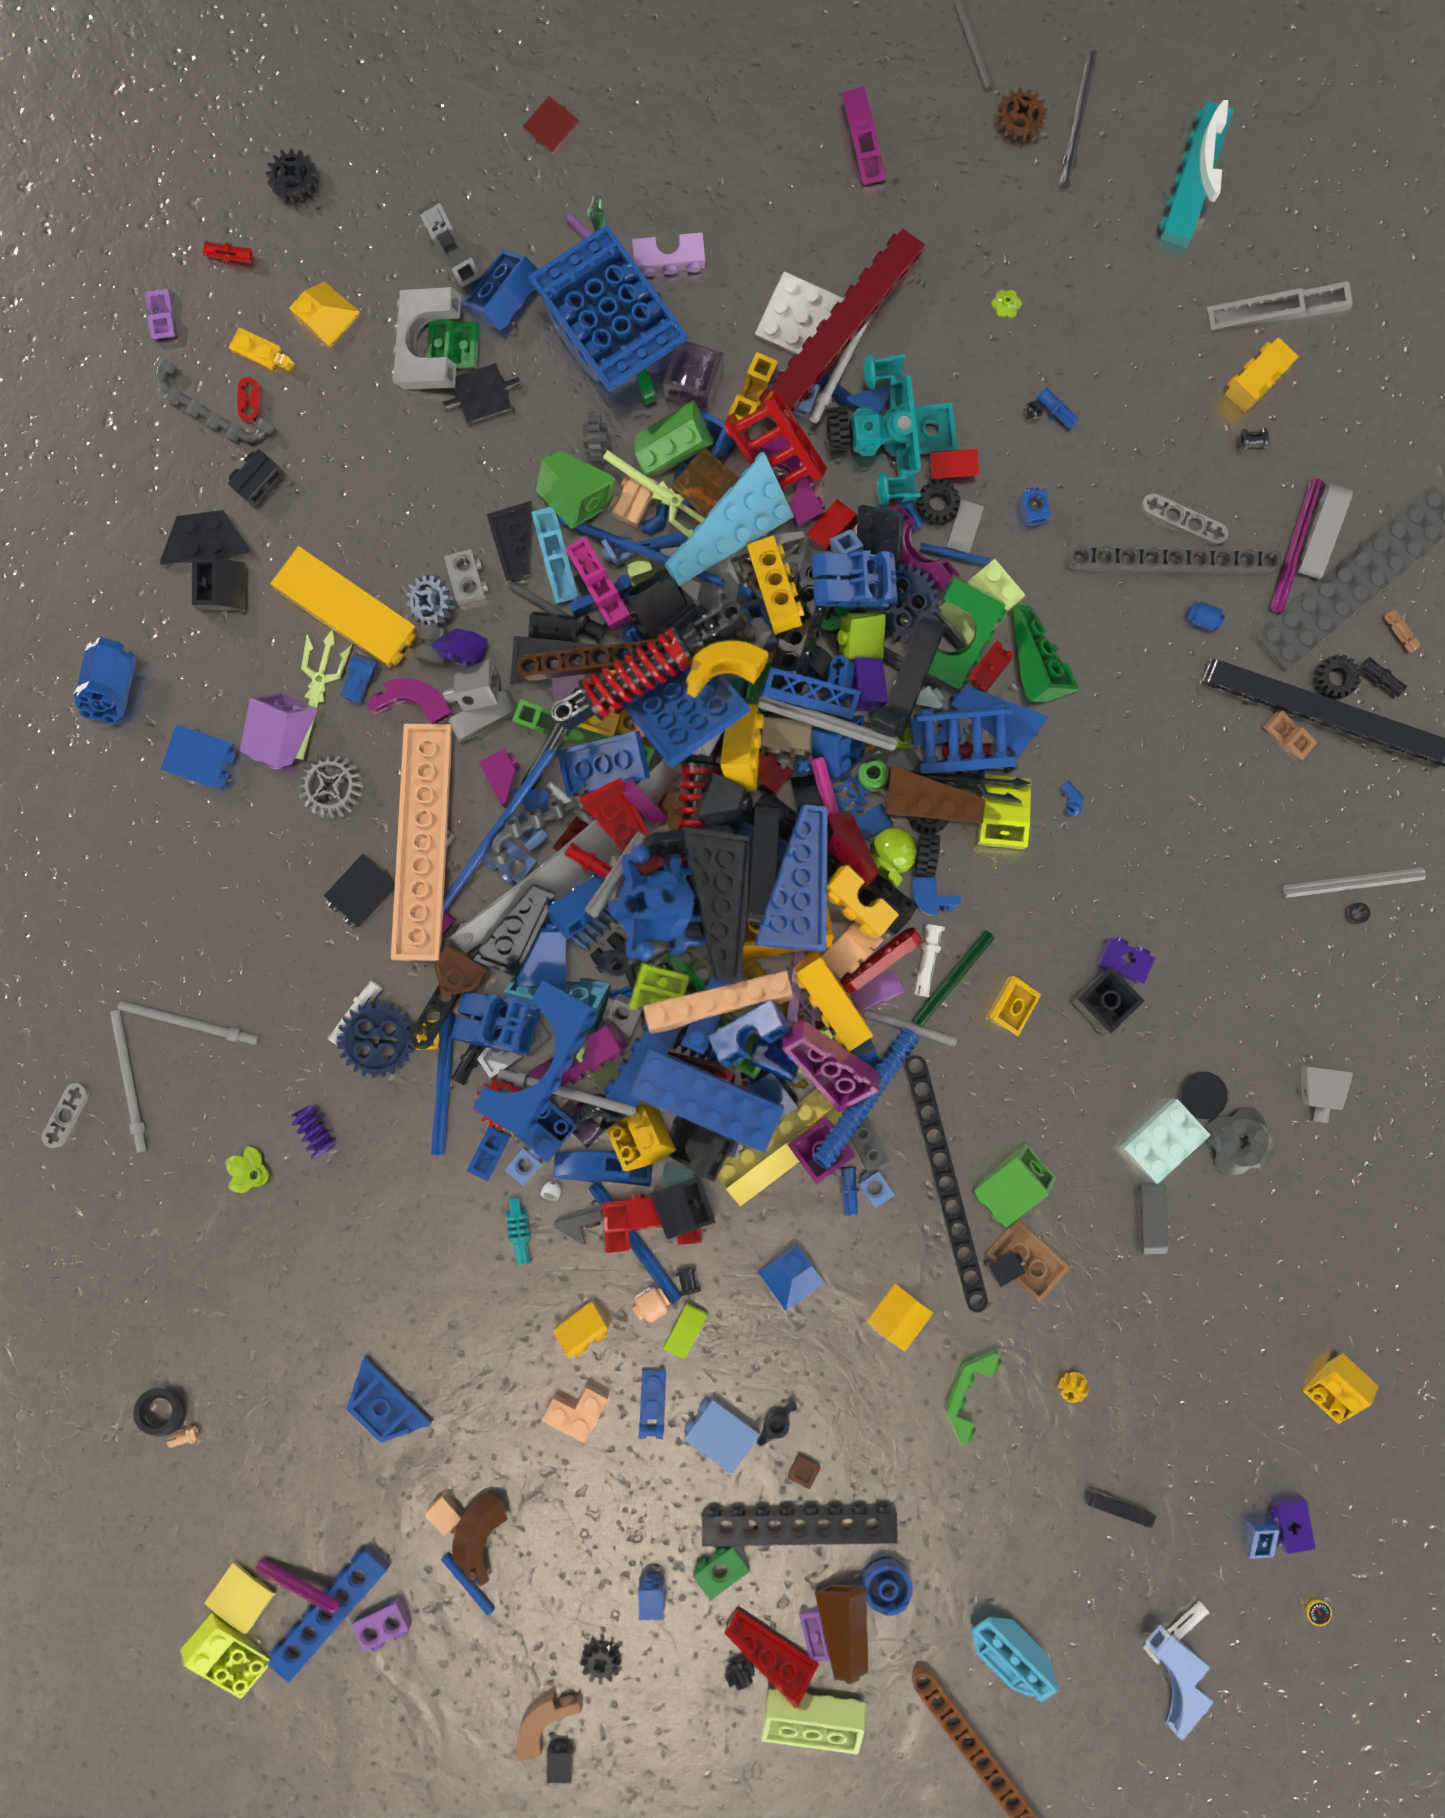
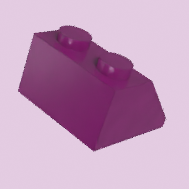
M503 748L479 761V764L501 805L506 808L513 798L514 793L512 790L516 788L520 776L517 769L521 767L513 753H507Z
M828 1117L788 1144L815 1185H818L855 1158L849 1146L844 1144V1149L839 1151L840 1155L835 1156L836 1161L831 1162L832 1166L830 1169L821 1167L813 1160V1153H817L816 1150L818 1147H821V1142L826 1141V1135H830V1129H834Z

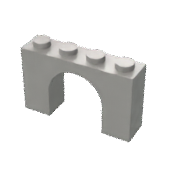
M452 287L400 290V296L397 301L398 322L395 325L397 337L396 345L394 346L395 365L392 370L393 383L404 390L455 388L456 364L447 357L419 358L416 352V339L420 330L430 321L460 318L461 295Z

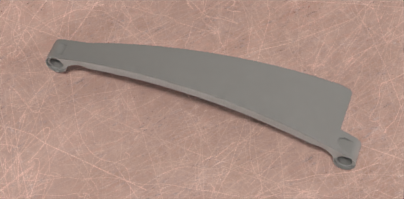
M692 754L682 761L691 760ZM661 757L649 769L650 778L636 781L635 783L657 805L671 783L681 774L680 762L670 768ZM638 810L643 822H645L647 818ZM594 820L546 862L483 909L474 918L466 923H458L451 927L444 938L453 948L467 953L487 940L532 883L555 891L553 903L555 900L569 894L574 887L588 881L594 872L582 869V865L564 856L572 842L589 853H595L597 858L609 865L611 864L612 857L620 855L622 851ZM548 912L542 924H546L548 921H550Z

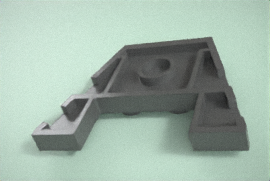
M730 572L721 573L720 582L724 583V593H720V603L724 605L730 601L735 602L739 585ZM734 614L730 619H734L738 614ZM762 617L755 618L752 621L751 628L747 624L743 630L733 634L734 641L749 643L762 649L771 634V630Z

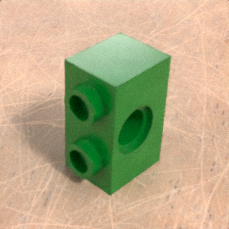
M720 1546L714 1551L715 1555L709 1560L704 1558L694 1566L693 1578L710 1601L750 1572V1566L736 1546ZM718 1564H722L727 1570L724 1574H716L713 1568Z

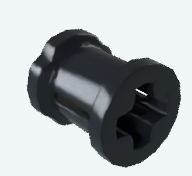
M1262 428L1259 431L1241 430L1240 446L1242 450L1255 447L1268 448L1269 433L1267 428Z
M586 615L579 627L578 634L589 636L595 639L596 643L600 644L606 634L608 624L604 623L602 625L591 620L590 616Z
M689 1267L675 1272L676 1276H679L682 1287L681 1296L702 1291L697 1283L696 1267Z

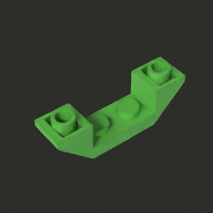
M991 1350L961 1364L945 1407L958 1441L965 1447L968 1441L971 1442L973 1440L976 1428L973 1427L974 1422L971 1419L957 1413L958 1411L962 1412L966 1403L964 1394L967 1388L971 1389L975 1379V1375L972 1374L973 1371L991 1378L994 1372L997 1373L999 1371L1002 1360L999 1359L1000 1354L995 1350Z

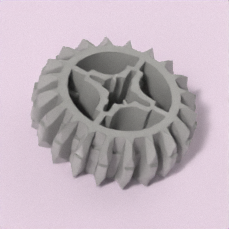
M327 754L326 761H324V758L320 755L317 757L318 764L310 760L309 763L312 768H303L307 776H299V779L304 781L305 784L298 785V789L305 790L306 792L301 793L299 796L301 799H307L304 806H312L311 812L315 814L319 811L320 817L324 818L327 811L329 818L335 817V811L342 817L344 816L343 808L351 812L352 809L349 804L358 805V801L353 798L355 795L358 797L362 796L361 792L356 791V788L363 787V783L356 782L362 776L360 773L353 774L357 767L355 765L348 767L350 765L349 759L346 758L342 762V756L337 755L333 761L332 755ZM339 768L343 772L329 777L323 770ZM317 776L320 780V786L315 790L316 793L313 794V782ZM348 778L349 788L344 797L341 787L346 782L345 779ZM325 779L334 783L333 787L336 793L328 789ZM333 796L338 803L324 805L319 803L318 800Z

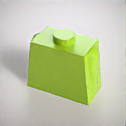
M872 611L848 613L846 616H841L840 631L837 635L839 655H843L851 661L855 657L882 658L883 660L886 614Z

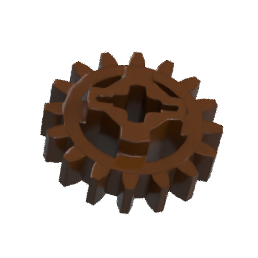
M1019 87L1016 94L1013 90H1010L1008 97L1003 95L1001 99L1002 104H998L997 107L999 113H997L996 120L1001 121L999 129L1006 128L1005 136L1012 133L1013 140H1016L1017 136H1021L1022 141H1025L1027 135L1033 139L1036 132L1040 133L1042 131V125H1045L1047 120L1045 116L1048 108H1042L1045 100H1038V92L1031 95V88H1028L1026 93H1024L1022 88ZM1011 106V111L1009 115H1007V108ZM1037 113V119L1033 123L1034 114Z

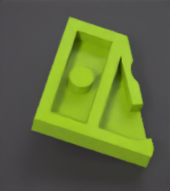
M642 962L628 1007L634 1010L638 1009L637 1007L682 997L685 994L690 976Z

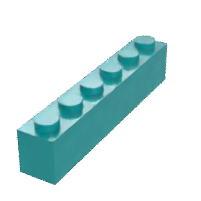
M1207 100L1204 108L1199 107L1194 122L1198 124L1196 130H1191L1187 141L1188 144H1191L1189 152L1185 151L1181 159L1180 165L1184 167L1182 173H1177L1173 187L1177 188L1175 195H1170L1166 208L1170 210L1168 216H1163L1159 227V230L1162 231L1160 240L1187 248L1192 239L1206 196L1200 172L1201 145L1209 122L1220 105L1218 103ZM1230 107L1227 109L1225 127L1221 133H1216L1213 169H1215L1234 111Z

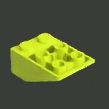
M985 774L984 776L985 778L1003 780H1014L1015 778H1018ZM1019 778L1031 783V779ZM984 784L988 793L1005 795L1008 792L1021 800L1022 803L984 798L986 799L983 823L978 824L977 845L1026 849L1028 847L1030 829L1031 786L1015 789L1013 786Z
M213 1612L180 1649L183 1664L186 1668L240 1699L268 1668L267 1662L270 1660V1657L242 1632L235 1629Z

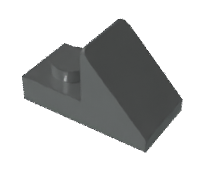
M602 1209L556 1220L554 1222L555 1228L585 1245L582 1225H586V1229L599 1226V1221L603 1220Z

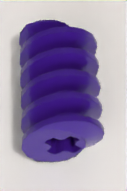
M317 1104L307 1106L288 1117H296L292 1122L293 1126L301 1125L296 1132L298 1135L306 1134L301 1140L302 1143L310 1142L306 1150H315L311 1159L332 1149V1145L336 1141V1138H327L332 1132L331 1129L323 1131V1127L327 1122H318L322 1113H313L318 1107Z

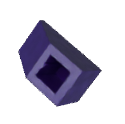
M455 628L434 641L431 648L440 651L439 656L450 660L454 658L456 659L455 664L468 668L469 664L476 665L481 662L488 639L473 631Z

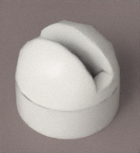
M549 1181L543 1186L540 1195L546 1200L558 1201L561 1187L557 1182L553 1185L552 1181Z

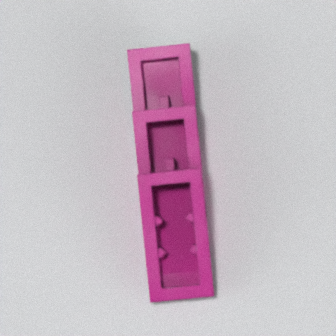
M586 536L566 546V552L609 628L613 630L632 620L630 613Z

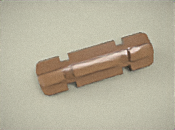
M1393 609L1385 614L1384 619L1388 624H1392L1391 629L1401 643H1405L1404 647L1411 653L1421 646L1417 638L1412 637L1414 634L1403 619H1399L1400 614L1397 610Z

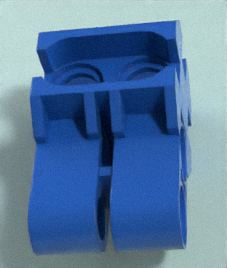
M858 551L849 554L818 553L811 556L812 578L816 579L813 582L815 605L842 606V608L847 610H855L859 607H865V610H878L889 607V603L894 604L897 602L895 558L893 553L881 551L878 554H871V551Z
M463 992L457 1013L471 1018L456 1017L450 1038L501 1052H512L517 1055L528 1056L541 1009L514 998L507 997L504 999L492 994L482 995Z

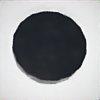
M1196 1072L1183 1081L1179 1089V1100L1195 1118L1211 1119L1218 1116L1225 1109L1228 1102V1090L1219 1076L1211 1072Z

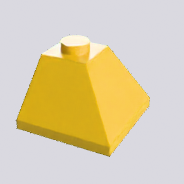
M326 282L303 291L289 307L294 318L328 347L335 342L360 313L359 310Z

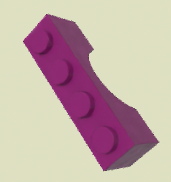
M781 435L757 449L759 453L764 452L768 459L790 447V443L785 436ZM794 455L771 468L781 469L789 474L802 467L803 464L799 457ZM804 476L794 482L796 492L788 503L794 515L792 520L797 530L818 521L824 514L823 510H825L821 497L816 498L812 490L815 486L810 476Z
M900 503L890 507L888 510L905 513L901 561L906 565V569L912 564L915 565V572L920 567L924 568L922 575L931 573L929 582H938L933 587L934 590L937 589L943 592L949 585L953 575L959 577L960 574L946 558L930 560L921 556L915 550L911 539V531L915 521Z
M614 1021L587 1037L588 1049L584 1060L580 1063H572L571 1067L564 1071L560 1078L562 1080L560 1086L564 1087V1084L569 1081L573 1085L585 1078L584 1072L590 1070L591 1073H594L604 1067L602 1062L609 1058L612 1062L624 1055L622 1050L628 1045ZM553 1057L529 1071L531 1077L541 1080L550 1068Z

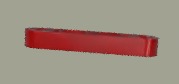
M913 927L904 930L869 956L864 962H861L860 966L852 974H845L840 980V984L847 993L856 992L915 948L921 942V936Z

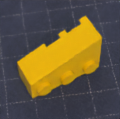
M1279 337L1273 343L1268 341L1260 349L1261 355L1256 360L1251 358L1243 367L1245 371L1240 376L1236 374L1227 384L1230 388L1225 395L1244 413L1258 401L1299 357Z
M747 704L751 711L725 729L720 765L724 778L744 787L747 791H757L759 748L761 747L760 728L764 726V716L760 714L757 704Z

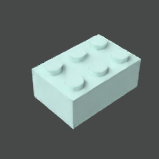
M1171 1099L1131 1135L1120 1148L1152 1183L1158 1184L1201 1145L1210 1134L1178 1099Z

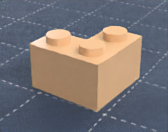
M854 922L822 957L829 968L842 978L846 972L852 974L860 966L858 960L861 959L864 962L884 939L881 936L873 938L866 936L860 931V926Z
M590 1384L586 1386L577 1405L555 1394L542 1421L586 1443L609 1395Z

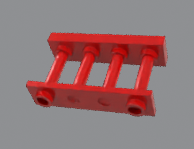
M777 389L767 394L763 401L764 407L743 419L738 420L734 413L728 416L724 423L725 430L729 437L735 440L750 465L754 463L755 458L759 455L757 448L781 435L786 437L790 447L768 458L770 466L773 467L794 455L799 457L803 466L777 480L783 493V487L806 475L811 476L814 482L823 478L827 470L826 465ZM768 415L772 416L777 423V427L751 440L744 429Z

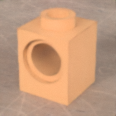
M444 1493L427 1509L424 1515L445 1536L449 1531L452 1534L455 1533L456 1527L464 1513Z

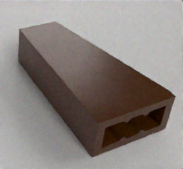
M831 1584L815 1592L834 1679L851 1684L860 1680L859 1677L868 1673L865 1586Z

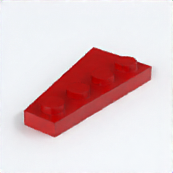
M737 1610L732 1616L724 1634L796 1709L819 1663Z

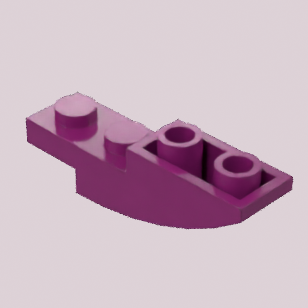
M865 86L842 92L863 186L884 181L886 176Z

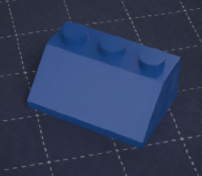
M502 249L462 301L461 305L490 327L502 330L510 323L511 317L517 309L524 305L525 299L530 292L535 289L528 276L537 271L538 268L526 256Z

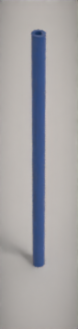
M559 517V523L568 526L566 522L561 517ZM584 522L574 527L576 530L601 540L606 539L611 544L664 565L671 558ZM703 571L695 576L724 588V583L720 582V576ZM738 584L737 594L750 599L753 595V589Z
M549 749L544 752L445 894L443 914L491 847L494 837L503 830L505 823L510 820L554 757V752Z

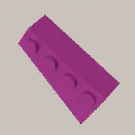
M805 1020L790 1026L791 1032L783 1036V1050L838 1112L879 1091V1072Z

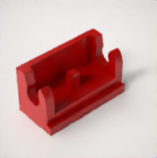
M977 449L928 454L931 480L979 475Z
M836 499L806 535L811 539L810 542L816 548L822 551H830V539L850 529L853 530L857 525V513Z
M996 640L968 676L969 680L967 683L974 689L985 693L1013 659L1011 657L1013 653L1004 650L1002 643Z

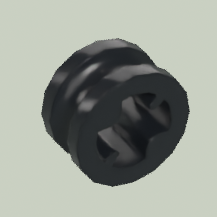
M1354 903L1347 909V918L1354 924H1362L1370 918V909L1364 903ZM1361 907L1364 917L1355 919L1353 916L1356 914H1352L1353 909L1357 910Z

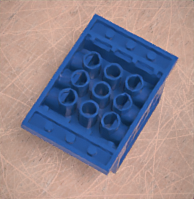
M607 224L528 276L529 281L541 296L544 308L561 339L584 371L597 383L601 381L609 392L688 340V335Z

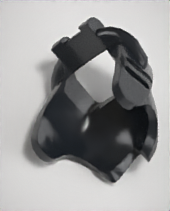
M592 1094L595 1096L606 1098L604 1095L601 1094ZM579 1101L576 1104V1112L572 1121L575 1125H580L588 1119L601 1116L603 1119L600 1126L602 1129L607 1130L616 1122L620 1124L623 1116L619 1112Z

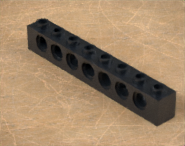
M766 789L753 805L746 821L754 826L755 806L780 808L778 837L789 842L799 814ZM827 849L828 881L834 872L844 865ZM877 875L868 886L861 885L857 893L858 900L863 906L867 907L872 900L882 898L899 914L887 928L895 935L912 918L918 907L911 898L907 897L880 875Z
M855 1505L852 1506V1509H843L842 1506H829L828 1510H818L817 1506H806L804 1510H794V1507L784 1506L774 1511H770L769 1507H757L755 1511H745L743 1507L731 1508V1511H721V1508H708L707 1512H702V1547L898 1543L897 1512L895 1508L891 1509L890 1505H878L877 1509H867V1506ZM873 1518L879 1521L878 1526L874 1529H869L865 1526L869 1519ZM822 1519L830 1522V1526L825 1530L817 1527V1523ZM845 1519L854 1521V1526L851 1529L841 1527ZM773 1520H777L782 1526L779 1530L773 1531L768 1527V1524ZM796 1520H803L806 1523L805 1528L802 1530H796L792 1525ZM723 1521H729L733 1524V1528L730 1531H723L719 1526ZM747 1521H754L758 1526L755 1530L748 1531L744 1528V1524Z

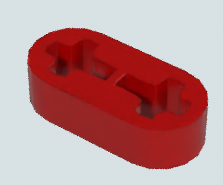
M252 377L242 378L237 387V412L242 421L248 424L255 423L261 415V388ZM248 384L255 388L250 391V397H248V393L244 390V388H248ZM248 403H250V407L254 411L250 413V417L243 413L248 410Z

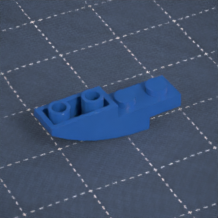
M555 1153L553 1178L599 1184L601 1181L646 1187L651 1185L652 1164L630 1171H623L616 1153Z

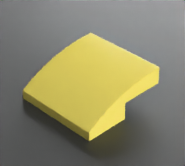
M232 1563L205 1601V1604L228 1624L243 1634H247L275 1593L259 1578H253L239 1563Z

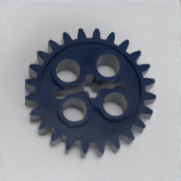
M900 564L898 571L895 566L897 596L907 599L905 603L916 611L919 617L917 618L908 607H901L903 602L898 598L897 602L892 604L889 610H872L886 614V638L893 634L894 641H898L901 636L903 642L908 641L909 635L913 639L923 616L939 621L934 614L935 612H942V609L936 607L938 603L943 602L942 599L936 598V595L942 591L934 590L933 587L938 583L937 581L929 582L931 573L922 575L924 568L919 567L915 572V565L910 564L908 569H906L905 564ZM903 579L908 583V588L905 592H901L899 589V583ZM920 595L925 599V604L922 608H918L916 605V599ZM904 613L909 616V623L906 626H903L900 622V618Z
M367 1000L366 1008L359 1003L357 1012L350 1009L351 1018L343 1016V1021L346 1025L338 1026V1029L344 1033L337 1034L336 1038L343 1041L337 1044V1049H344L340 1057H348L346 1066L354 1063V1072L361 1068L363 1069L362 1076H365L368 1071H371L372 1078H375L376 1072L379 1071L382 1077H385V1070H389L391 1074H394L395 1065L402 1069L401 1060L409 1061L406 1052L413 1053V1048L408 1045L412 1044L409 1037L412 1029H407L412 1024V1021H404L406 1012L398 1014L399 1006L390 1009V1002L388 1001L383 1007L380 1000H377L376 1006H372L370 1000ZM362 1021H367L372 1027L368 1031H361L358 1028V1024ZM385 1023H393L396 1029L391 1033H387L382 1029V1026ZM374 1034L379 1035L378 1043H373V1039H371L374 1037ZM360 1036L367 1039L356 1040L354 1037ZM392 1038H397V1039H398V1041H396V1042H393V1041H390V1040H385V1039H392ZM360 1045H366L370 1051L366 1055H361L356 1049ZM389 1046L393 1048L394 1053L390 1056H384L381 1053V1049Z

